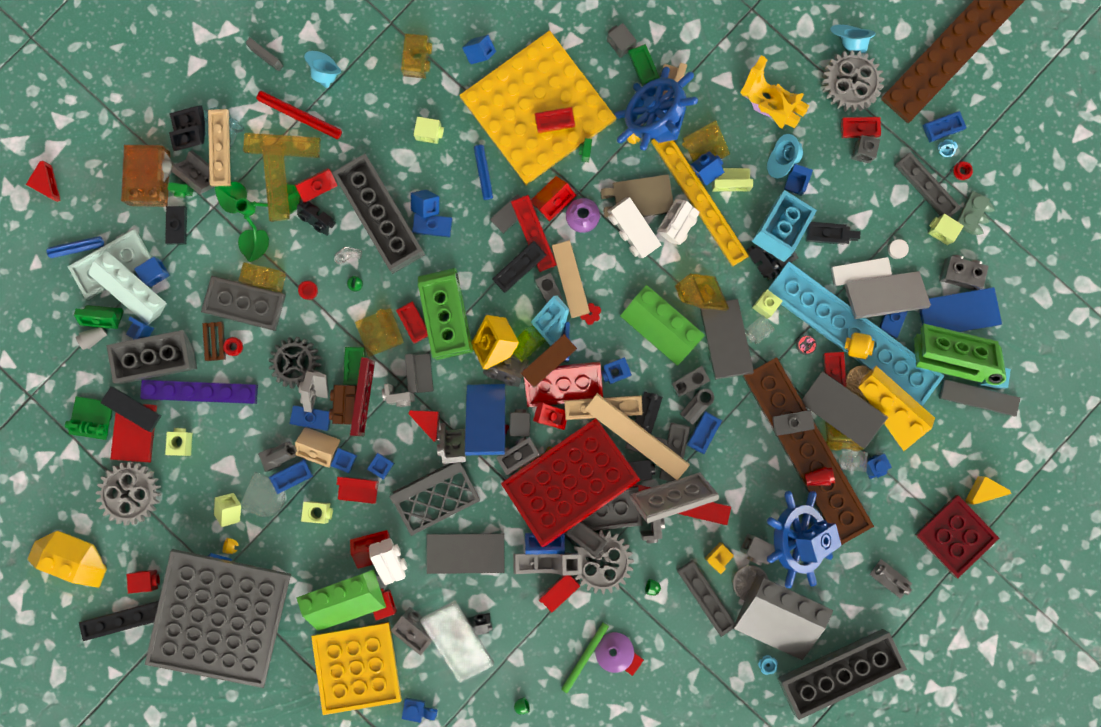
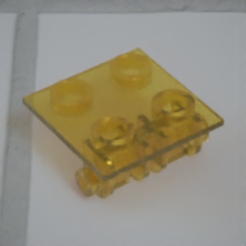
M716 120L683 138L684 142H682V145L685 149H688L693 162L709 151L714 156L718 155L721 159L730 155Z
M391 308L386 310L380 309L376 314L355 322L368 357L404 343Z

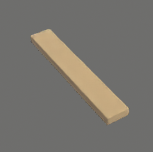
M598 393L585 408L587 412L676 480L690 466L688 462Z

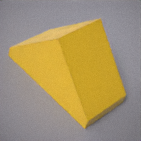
M978 476L965 501L966 504L974 505L1009 495L1011 492L1009 489L985 476Z

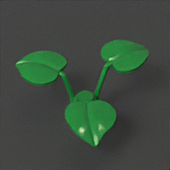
M231 182V186H215L216 197L222 209L232 214L237 212L243 214L244 219L248 221L253 231L245 230L238 239L239 249L249 262L259 259L269 246L267 232L257 230L249 218L255 213L256 206H276L278 213L290 215L297 210V205L300 204L301 199L295 185L290 184L278 186L271 192L270 197L274 202L271 204L247 200V190L244 185L238 182Z

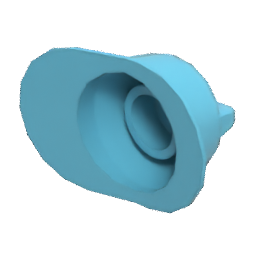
M840 24L830 28L833 34L841 36L845 49L848 51L852 50L854 53L859 51L865 53L868 49L870 38L876 34L875 31Z
M308 51L305 53L304 58L310 66L311 78L322 84L325 88H328L330 83L335 81L336 76L341 73V69L325 53L319 51Z
M785 134L777 141L767 162L768 174L771 177L777 179L784 177L791 170L792 166L799 163L802 159V144L798 142L794 135Z

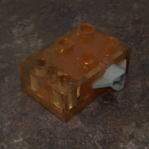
M124 145L122 202L129 206H168L167 189L169 175L173 173L171 170L173 165H175L170 159L169 150L162 145Z

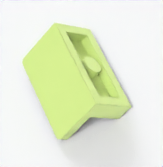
M723 168L725 173L712 181V192L750 191L753 188V179H750L749 168Z

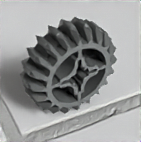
M289 337L287 340L288 344L286 341L281 340L282 347L275 345L278 351H271L274 359H269V362L274 363V365L269 366L270 370H275L271 374L272 377H277L276 382L280 383L283 381L282 386L287 387L289 385L292 389L296 385L299 388L300 382L304 381L307 371L319 372L315 368L321 367L320 363H316L317 360L321 359V356H314L318 353V349H312L313 343L307 344L308 340L303 339L301 341L299 337H296L294 341ZM292 348L303 349L301 352H297L295 355H291L287 352ZM306 355L309 357L308 369L304 366V360L307 358ZM282 358L286 360V365L283 368L284 371L281 367ZM290 358L297 360L296 362L299 367L293 366L294 363ZM296 370L303 374L298 378L287 377Z

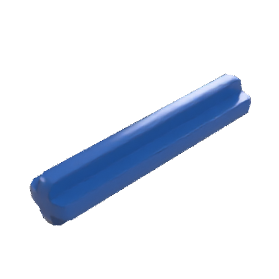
M483 145L474 146L483 199L490 200L493 199L485 149Z
M101 236L48 247L46 251L50 258L103 247L104 239Z

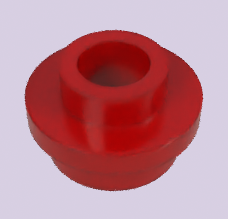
M958 162L953 168V174L958 180H967L972 176L973 168L968 162ZM960 169H963L965 171V174H962L960 172Z
M230 337L224 342L223 348L226 354L237 356L243 350V343L236 337ZM235 343L237 348L232 350L231 345Z

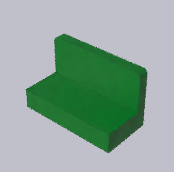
M86 305L84 309L76 308L73 315L80 326L118 329L124 311L122 308Z

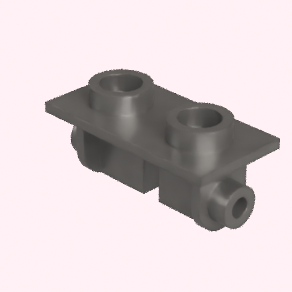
M880 559L869 574L900 599L904 594L909 595L912 591L910 588L912 583L882 559Z

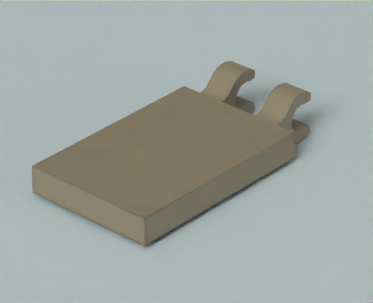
M669 174L614 182L612 184L613 188H603L600 191L601 199L615 197L616 204L624 198L630 197L643 217L667 214L674 203ZM613 206L604 207V217L610 215L608 210Z

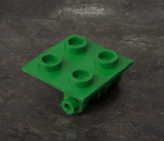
M76 396L71 420L65 422V428H68V434L107 440L112 410L101 404L102 400Z

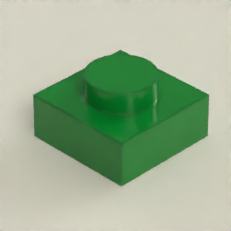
M585 138L584 144H580L579 155H582V162L589 163L592 139Z
M168 183L167 190L173 193L175 197H193L194 189L190 186Z

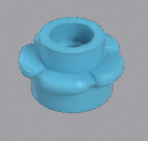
M945 139L938 145L939 153L943 157L953 156L958 148L957 143L953 142L952 139Z
M765 655L763 659L759 660L758 666L763 674H774L777 670L778 662L774 657Z

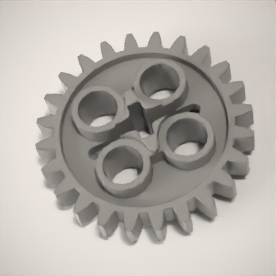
M851 50L849 55L844 51L841 56L837 54L834 58L835 60H830L829 65L824 69L826 72L823 73L822 77L825 79L821 82V85L826 86L822 91L829 93L826 99H833L831 105L837 102V109L844 106V111L846 112L851 107V111L854 112L857 107L859 111H862L864 106L869 108L871 103L874 104L877 100L876 97L881 95L879 90H882L884 87L880 84L884 81V78L879 77L883 70L877 71L880 64H873L875 58L868 60V54L862 57L861 51L854 55V51ZM842 68H847L849 73L843 72ZM860 72H865L867 77H863ZM838 85L843 86L845 88V91H841L838 88ZM856 89L861 90L863 95H859Z
M128 462L127 465L126 463H120V467L112 466L113 471H106L108 477L101 476L104 483L97 484L101 488V491L96 492V494L101 495V498L96 500V502H102L99 509H105L103 516L110 515L109 521L116 519V524L123 522L124 525H129L131 522L134 525L138 521L144 522V516L151 517L149 511L157 510L153 505L160 503L156 496H161L162 494L156 492V490L161 488V486L155 485V482L159 479H152L151 477L154 472L147 473L148 467L141 468L140 463H136L135 466L133 462ZM129 475L132 477V483L130 485L127 482V477ZM114 489L118 491L116 498L112 494ZM141 489L145 492L143 499L139 495ZM127 502L130 504L131 507L129 512H127L125 509V505Z
M600 530L599 536L608 543L597 558L581 546H574L575 550L578 551L577 554H581L582 575H576L575 579H582L581 586L588 584L587 591L593 587L595 594L598 589H601L602 594H605V589L612 593V587L614 586L619 590L618 584L620 582L624 585L626 584L623 578H630L627 571H633L629 564L634 562L633 559H628L633 553L631 551L626 552L629 545H622L624 542L623 538L618 541L617 533L610 537L611 533L609 530L606 535H603V531ZM613 549L619 551V557L615 560L610 559L608 556L609 552ZM585 557L597 560L605 557L606 562L617 563L619 567L603 564V567H600L598 562L586 560ZM593 564L596 567V571L593 574L586 573L585 568L587 565ZM607 569H613L615 575L613 578L607 579L604 576V572Z

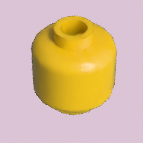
M855 332L851 335V338H846L844 349H848L850 357L867 359L869 355L872 356L875 341L872 340L870 335Z

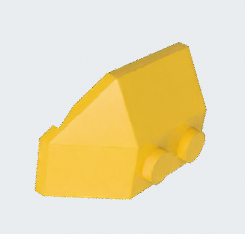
M55 531L35 541L27 559L40 571L71 583L97 588L100 587L107 571L94 544L61 531Z

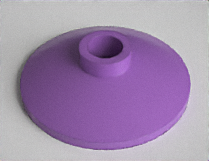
M612 632L604 635L595 649L597 662L608 672L618 673L626 670L634 658L632 642L621 633ZM613 648L617 651V654L615 656H612L610 654V651Z

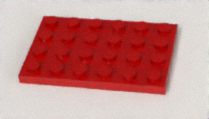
M595 418L503 481L501 485L540 545L545 547L640 481V478Z

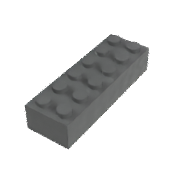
M366 154L332 172L392 274L425 256L424 251Z
M881 629L778 677L777 680L793 714L800 720L907 670L891 634Z

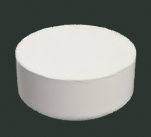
M901 239L894 240L888 246V254L894 259L905 257L909 251L908 244Z

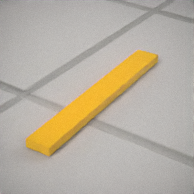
M655 139L651 140L652 145L691 205L700 212L699 217L731 266L733 267L748 258V253L674 140L658 143Z

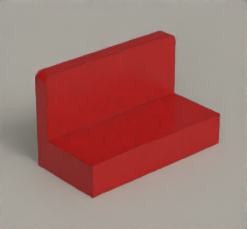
M555 176L531 199V202L550 222L576 194L567 182Z
M337 477L336 485H339L338 500L376 503L379 481Z
M388 530L350 540L351 556L358 569L374 565L370 558L369 546L390 538Z
M562 575L539 597V601L552 613L580 585L571 575Z

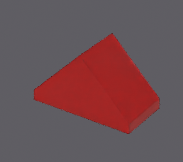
M39 161L25 185L56 202L61 201L52 165L45 161Z
M410 410L408 414L433 442H436L438 440L437 432L439 430L440 412Z

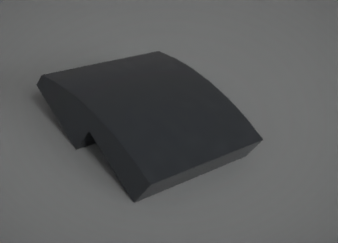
M202 105L169 113L174 130L169 132L173 151L204 144L205 118Z

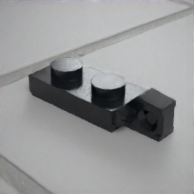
M810 222L806 231V242L844 245L849 244V241H858L861 231H850V227L845 224Z

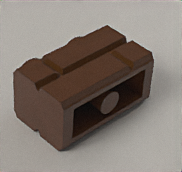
M334 385V389H331L330 400L333 401V409L330 408L329 420H332V424H352L357 386Z

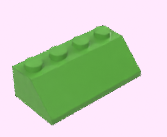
M648 285L640 291L620 315L622 319L677 366L705 336Z
M374 570L296 597L302 617L318 631L386 608Z

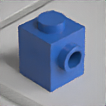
M710 151L701 155L699 159L691 164L697 177L706 186L725 173L721 166L723 165L721 158L718 155L714 156Z

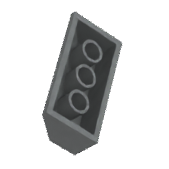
M184 330L106 345L113 383L125 384L197 369L194 350Z

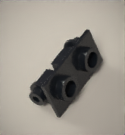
M309 201L303 202L301 205L298 204V217L303 222H308L317 232L328 236L329 227L333 228L336 224L334 218L325 212L318 216L317 214L320 209Z
M752 245L747 249L748 255L754 264L762 261L763 264L757 268L763 277L770 280L774 277V272L776 275L779 274V268L781 267L776 259H771L768 254L769 252L756 245L757 247Z
M644 391L642 398L643 415H637L635 423L652 434L663 397Z
M481 613L473 617H462L452 621L454 638L472 637L471 630H475L476 636L488 634L489 631L493 630L490 613Z

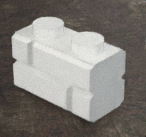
M676 199L657 232L670 243L681 245L687 239V233L690 228L696 224L697 216L700 212L687 201Z
M388 538L381 541V543L377 542L369 546L370 558L384 585L406 577L407 563L404 558H400L401 552L398 544L394 545L392 539Z

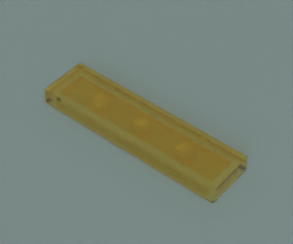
M245 133L243 152L319 158L321 139L315 137Z
M283 145L262 146L269 221L288 220L290 216Z

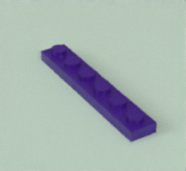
M142 380L140 399L257 404L258 385Z

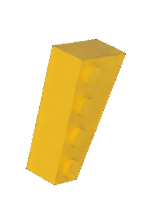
M875 366L862 378L859 389L872 406L888 416L884 424L903 451L932 429L935 417L880 368Z

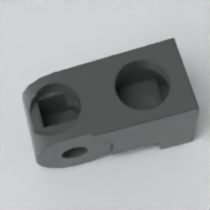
M551 273L535 280L546 304L556 295L563 301Z
M703 366L671 385L678 397L708 383L710 379Z

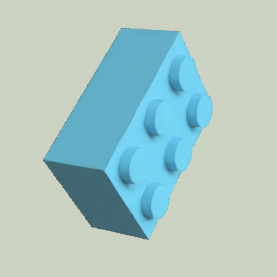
M784 190L774 202L752 242L785 262L795 251L817 210Z

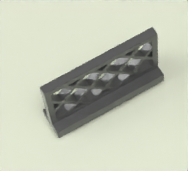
M462 462L449 463L391 492L389 496L411 536L480 501ZM461 472L464 477L463 485L451 483L453 476ZM440 482L448 484L446 493L435 492L436 484ZM450 485L461 489L458 499L448 496ZM463 490L472 492L474 499L468 502L460 500ZM423 491L431 493L428 503L417 500L419 493ZM433 494L444 497L441 507L430 504ZM446 498L457 502L455 509L450 511L443 508ZM405 500L414 502L411 512L403 510L399 503ZM416 503L427 506L424 516L413 513ZM429 507L440 510L437 518L431 519L426 517ZM411 516L422 519L419 527L415 529L411 527L409 523Z

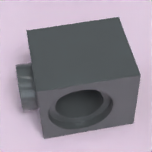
M623 23L619 26L615 25L609 30L607 42L620 58L626 55L628 50L635 48L637 40Z
M861 135L855 142L851 159L870 164L877 156L880 139Z
M515 409V413H510V436L530 437V413H526V409Z

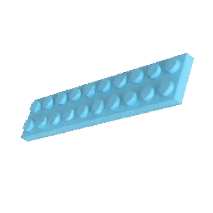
M788 262L769 286L768 290L783 301L781 303L782 306L847 354L848 349H844L846 338H851V335L855 332L870 335L872 340L875 341L872 356L869 355L867 359L853 358L870 370L875 366L880 368L921 406L925 404L943 379L944 375L940 372L916 367V358L912 351L867 318L854 319L852 309L848 304L792 263Z

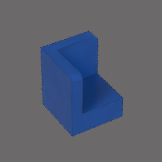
M489 35L473 38L462 47L470 64L486 61L496 52Z
M794 164L784 189L802 196L807 189L813 170Z
M429 190L412 192L411 211L423 218L438 215L439 196Z
M130 316L128 320L133 323L126 335L133 338V340L145 338L151 335L154 328Z

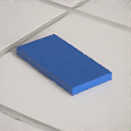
M995 287L929 298L931 306L919 309L922 325L928 324L957 332L1002 325Z
M505 384L467 385L465 455H505Z

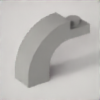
M565 552V554H513V573L582 575L581 554Z

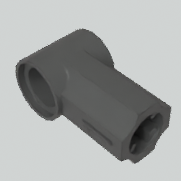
M709 389L699 390L680 415L693 425L707 407L713 403L714 393ZM702 392H707L710 396L707 403H703L700 400Z
M289 441L277 447L258 453L265 472L282 466L281 463L296 457L297 450L295 445Z

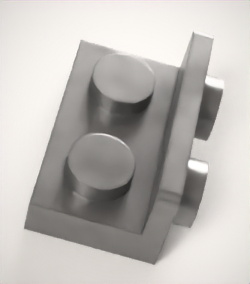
M512 354L510 358L488 369H484L483 374L491 379L503 381L509 386L519 387L523 376L521 372H523V369H526L529 360Z
M409 607L391 629V632L421 656L437 636L439 630L417 611Z

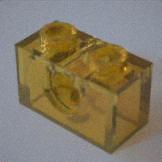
M405 34L401 67L404 77L426 79V73L430 72L428 55L432 54V43L429 42L427 35ZM416 54L422 55L419 59L413 58Z
M243 262L239 281L243 284L282 293L286 274L280 270Z

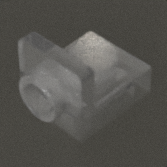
M762 315L749 325L745 332L747 339L751 343L758 344L775 329L765 316Z
M842 450L839 458L841 470L866 472L868 452Z

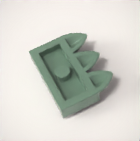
M975 191L970 192L957 219V222L964 225L962 230L973 235L984 234L983 229L978 223H989V219L984 212L995 211L993 205L989 202V198Z

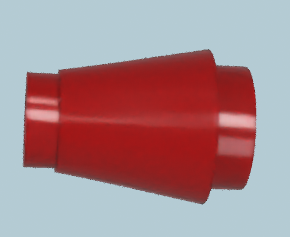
M823 467L805 474L807 486H831V483H835L832 467Z

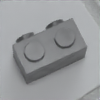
M952 255L944 260L939 281L974 291L984 288L989 266L983 265V262L979 260L969 261L965 260L963 256Z
M530 437L519 439L515 442L516 446L513 448H505V455L496 457L506 475L541 455Z
M747 534L740 551L748 555V560L761 566L762 563L769 564L767 556L775 552L774 545L751 534Z

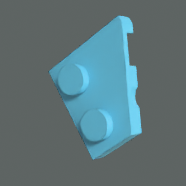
M557 295L553 296L531 321L532 325L550 346L562 336L569 308Z

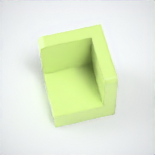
M231 493L215 497L214 516L220 526L224 527L240 522L241 504L235 494Z

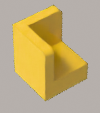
M719 542L704 559L718 573L722 574L726 570L724 566L734 555L723 543Z

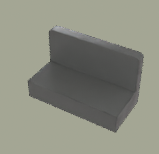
M405 354L408 392L413 394L433 392L430 354Z

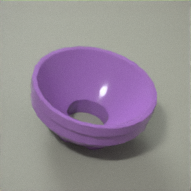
M587 198L574 200L566 211L568 225L571 229L580 233L593 230L600 219L597 205ZM580 208H586L589 211V215L586 218L578 216L577 212Z

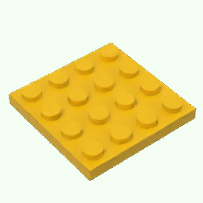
M390 622L311 636L323 715L402 701Z

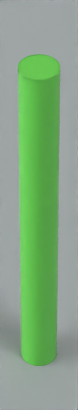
M602 622L562 686V691L565 693L569 692L609 628V625Z

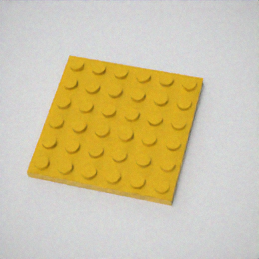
M550 30L459 95L525 185H528L579 148L580 144H584L585 138L591 139L616 121L615 115ZM572 107L575 127L544 133L537 132L535 113Z

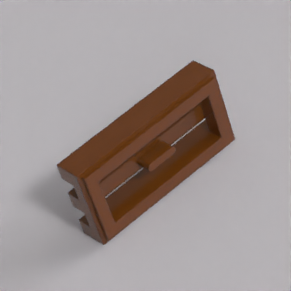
M223 322L202 323L205 361L226 360L223 348L225 342ZM209 327L211 331L212 357L210 354ZM215 327H218L220 356H217Z

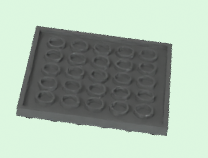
M172 549L145 665L264 688L291 574Z

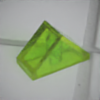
M532 325L524 329L517 337L519 343L513 354L523 362L546 340Z

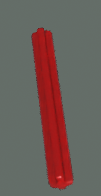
M258 92L256 99L259 102L335 139L341 137V129L268 93Z

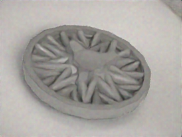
M754 565L740 568L734 574L732 581L736 595L744 601L756 574L768 579L766 573Z

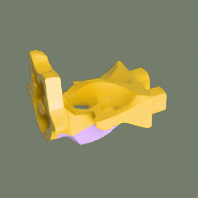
M761 55L755 66L750 70L746 83L740 93L750 100L755 111L772 117L781 129L786 124L795 129L801 119L795 113L804 117L810 105L801 101L804 96L803 93H790L779 84L775 86L766 82L764 68L767 59ZM763 93L769 94L771 98L766 99Z

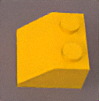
M491 315L485 316L472 341L473 349L483 369H488L510 358L519 343L507 319Z

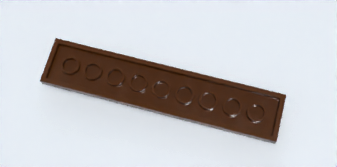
M974 0L883 95L881 100L909 124L1025 0Z
M777 357L754 369L753 374L742 376L773 431L772 417L808 411ZM815 423V429L777 436L808 492H816L815 504L827 523L836 524L841 545L874 527ZM823 467H832L835 483H831V486H807L805 474Z

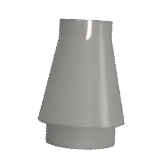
M97 327L80 332L75 338L80 347L85 350L92 348L101 339L106 337L107 333L104 328Z

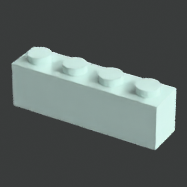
M108 251L93 261L88 274L145 324L149 325L161 315L167 303Z

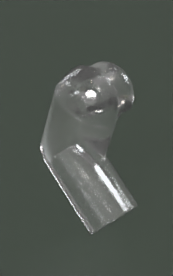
M344 247L335 254L334 261L337 264H343L351 257L361 259L362 250Z

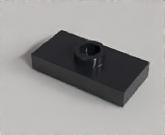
M166 206L165 244H186L187 207Z

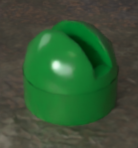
M351 276L347 281V286L351 291L357 292L362 289L363 281L358 276ZM353 279H356L355 287L352 288Z
M649 579L645 587V594L656 596L661 591V585L659 582Z
M525 697L518 699L514 704V710L517 714L524 715L530 712V706Z

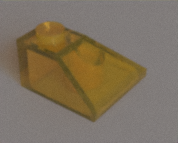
M690 273L675 285L678 297L683 303L704 309L725 311L729 309L715 276Z

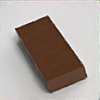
M564 334L521 374L535 388L574 353L577 348Z

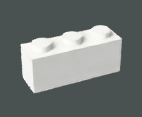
M630 197L624 198L608 210L610 214L608 216L609 220L614 226H618L620 229L619 235L624 241H628L631 246L629 249L635 257L644 258L661 246V243Z

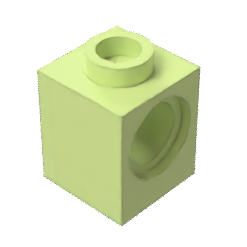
M417 117L414 137L417 141L438 144L439 138L443 137L444 127H441L440 120Z
M943 214L932 220L929 225L931 229L928 234L949 245L956 240L964 225Z
M767 289L752 308L768 319L783 301Z
M174 428V432H167L165 455L191 456L193 433L186 432L184 428ZM178 437H181L182 439V445L180 447H178L176 444V440Z
M303 502L301 522L328 523L333 514V509L330 508L331 503ZM316 507H319L322 510V515L320 518H317L314 515V509Z

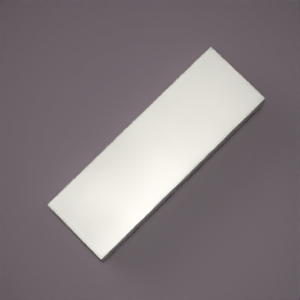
M888 257L831 268L834 287L845 285L846 282L892 275Z

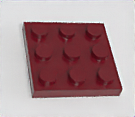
M955 495L914 534L955 578H959L1000 539L959 495Z

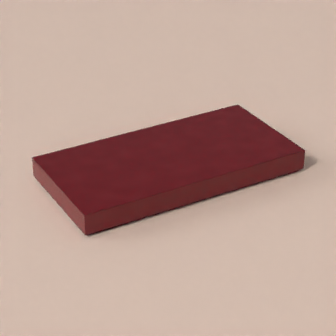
M361 357L350 435L361 437L365 436L375 361Z

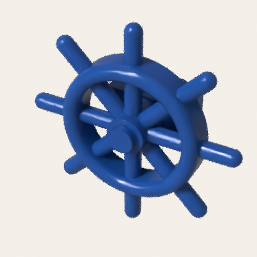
M664 67L659 79L650 81L643 87L639 83H635L633 89L636 93L629 101L626 110L617 111L614 114L616 119L625 118V123L628 127L617 137V142L621 144L634 134L642 138L640 149L644 151L648 147L650 138H654L658 143L677 140L686 111L685 106L698 103L697 97L686 98V93L683 90V87L694 78V73L688 72L676 82L668 78L669 67Z
M786 491L784 496L788 508L780 515L778 520L772 517L767 519V524L775 528V552L767 556V561L773 563L779 560L782 566L788 570L785 580L786 588L793 586L796 573L806 574L809 585L814 587L817 584L814 570L824 558L831 560L833 558L832 552L842 546L835 523H827L821 514L813 508L816 499L815 491L809 492L806 505H795L792 492ZM800 514H803L802 520H801V523H800L799 515H800Z

